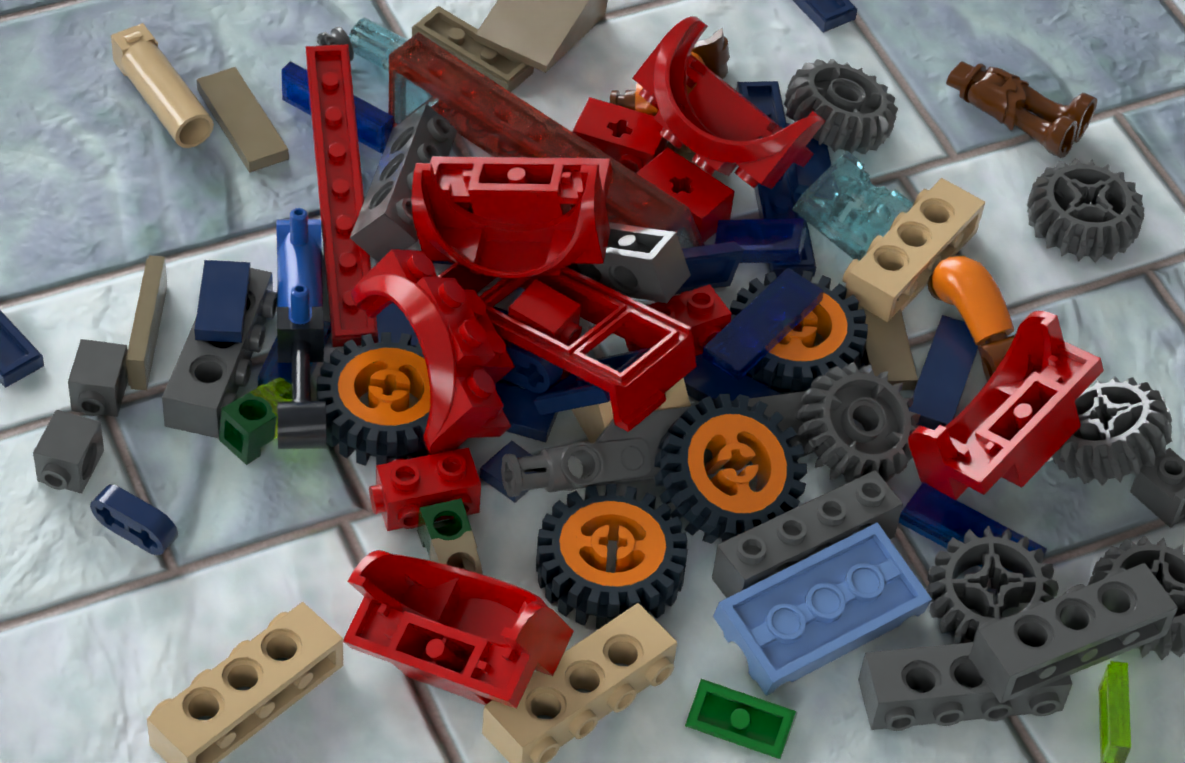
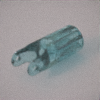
M368 18L360 19L349 34V39L356 55L419 88L426 86L425 80L416 72L406 68V66L412 62H425L439 69L443 66L440 58L432 52Z

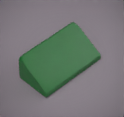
M701 679L685 727L781 759L797 712Z

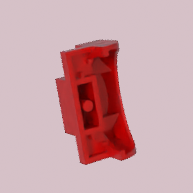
M690 16L681 20L664 36L632 77L634 81L643 87L639 95L659 109L653 119L664 127L660 135L678 149L683 145L690 148L696 153L691 160L711 176L715 171L730 176L738 165L739 167L734 173L748 185L755 188L760 183L772 189L793 162L804 167L812 158L814 153L806 148V145L826 120L812 111L808 117L800 119L783 129L691 54L694 45L708 25L696 16ZM686 85L691 89L693 88L689 95L687 94Z
M432 156L430 163H416L412 182V214L421 250L432 261H454L471 269L472 274H485L499 278H529L542 275L561 276L562 269L571 263L604 264L610 235L606 200L612 176L610 159ZM455 202L471 203L473 213L465 210ZM571 204H576V205L570 210Z
M392 249L354 286L351 297L357 309L364 310L369 318H375L388 305L394 303L410 322L420 343L429 377L430 409L424 432V443L430 455L444 450H456L468 438L500 437L511 425L503 412L504 405L495 389V384L515 366L506 351L504 340L497 334L486 313V306L483 300L477 295L475 290H464L458 284L456 278L437 277L435 267L424 251Z
M1033 311L1019 325L1006 355L993 375L965 409L946 426L939 425L935 430L918 426L908 437L909 448L920 481L954 500H957L968 487L985 495L1001 477L1022 488L1081 427L1075 400L1104 371L1101 358L1065 342L1057 315L1045 311Z
M376 550L360 561L347 581L364 598L343 639L346 645L354 650L392 663L407 677L483 705L496 701L517 709L534 670L553 676L574 632L536 594L493 577L430 560Z

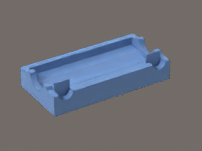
M877 522L720 601L713 617L722 629L727 642H735L742 649L748 662L749 675L753 680H756L767 696L788 681L792 683L899 627L911 616H920L926 611L932 598Z

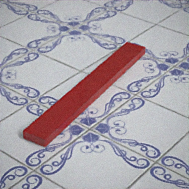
M349 45L306 46V64L332 347H344V343L351 339L357 346H361V336L371 334L374 343H378L376 317L369 318L364 310L357 309L351 297L354 286L371 270L370 255L350 239L364 203Z

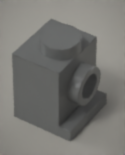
M1168 448L1166 455L1155 457V467L1143 466L1140 468L1139 476L1135 477L1130 493L1170 528L1185 518V461L1171 448Z

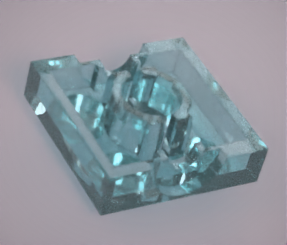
M846 150L799 197L792 210L852 259L860 261L866 255L872 241L878 235L884 236L890 230L897 215L900 212L907 213L913 203L896 189L891 192L884 186L880 188L874 186L870 181V175L864 171L865 164ZM860 199L862 201L860 205L862 210L853 207L843 223L840 222L838 219L848 205V202H856Z

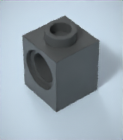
M86 339L80 340L68 379L71 411L82 412L91 416L105 415L118 417L128 383L126 366L127 345Z
M56 410L33 451L37 481L45 483L56 490L66 489L82 494L104 452L101 422Z

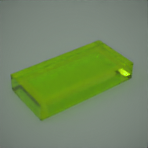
M1110 661L1098 687L1101 763H1125L1131 750L1128 663Z

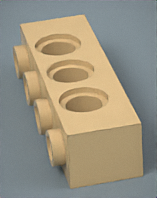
M943 178L930 190L923 189L915 199L912 208L907 213L900 212L894 219L890 230L884 236L878 235L872 241L866 255L860 261L854 259L849 264L842 279L846 283V298L854 295L859 301V306L888 322L900 309L903 311L923 290L938 263L948 257H954L977 233L985 201Z
M301 602L289 612L278 614L270 622L267 629L251 641L245 640L239 643L232 650L228 658L212 670L206 669L199 673L188 688L173 699L169 698L162 701L154 708L151 715L147 718L150 746L167 763H218L343 667V638L304 602ZM288 658V660L285 661H277L275 659ZM239 687H251L248 690H237ZM202 716H211V717H213V718L208 719V720H198V719H197V718L202 717Z
M637 603L565 651L553 676L539 671L534 672L517 709L496 701H491L485 705L482 734L509 763H548L557 754L559 748L574 737L581 739L587 736L595 728L598 721L610 712H621L632 703L636 694L649 685L658 686L663 683L674 670L677 641ZM616 663H623L628 666H618ZM577 689H586L591 692L582 693L577 691ZM547 715L552 717V719H540L537 716Z

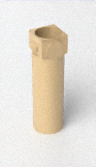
M144 23L112 34L111 43L114 63L123 75L130 79L174 141L183 148H191L203 143L213 131V120L159 49L158 42Z

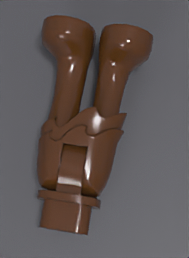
M961 61L951 71L946 81L948 86L960 91V98L994 117L1010 131L1013 130L1014 125L1042 144L1048 153L1059 158L1065 157L1071 150L1073 142L1077 143L1082 138L1097 107V98L1086 93H1081L1075 97L1069 105L1056 103L1031 88L1029 82L1021 80L1019 76L997 67H989L986 70V66L981 63L974 67Z

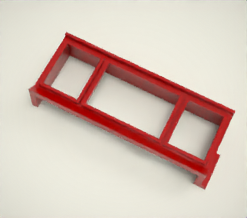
M454 263L437 276L456 278L458 284L464 290H475L476 293L497 278L485 274H472L471 269L458 263ZM568 267L562 269L561 276L542 275L529 278H503L480 296L486 306V313L497 334L502 338L609 392L614 425L627 432L631 431L666 402L665 392L697 367L692 328ZM537 279L581 304L580 317L595 324V326L573 344L567 346L492 307L518 287L526 290ZM612 333L644 349L651 348L621 373L586 355Z

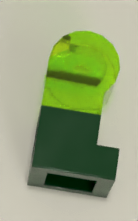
M277 378L265 385L262 384L221 408L219 441L246 465L261 456V447L278 437L277 402L292 401V385L284 378Z

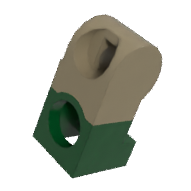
M462 498L420 507L417 532L422 546L427 549L430 560L483 574L477 552V544ZM441 516H453V519L434 523Z

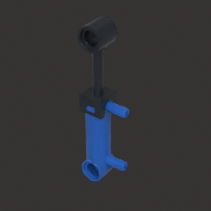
M295 208L290 212V219H276L278 363H292V401L277 402L278 449H325L326 401H311L310 362H324L321 219H308L306 210Z

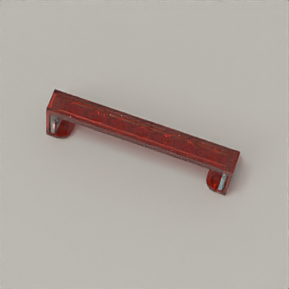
M419 32L389 54L388 128L390 130L427 103L439 115L445 117L451 126L457 130L458 134L493 157L610 159L612 176L606 200V210L610 223L676 232L682 249L705 246L689 207Z

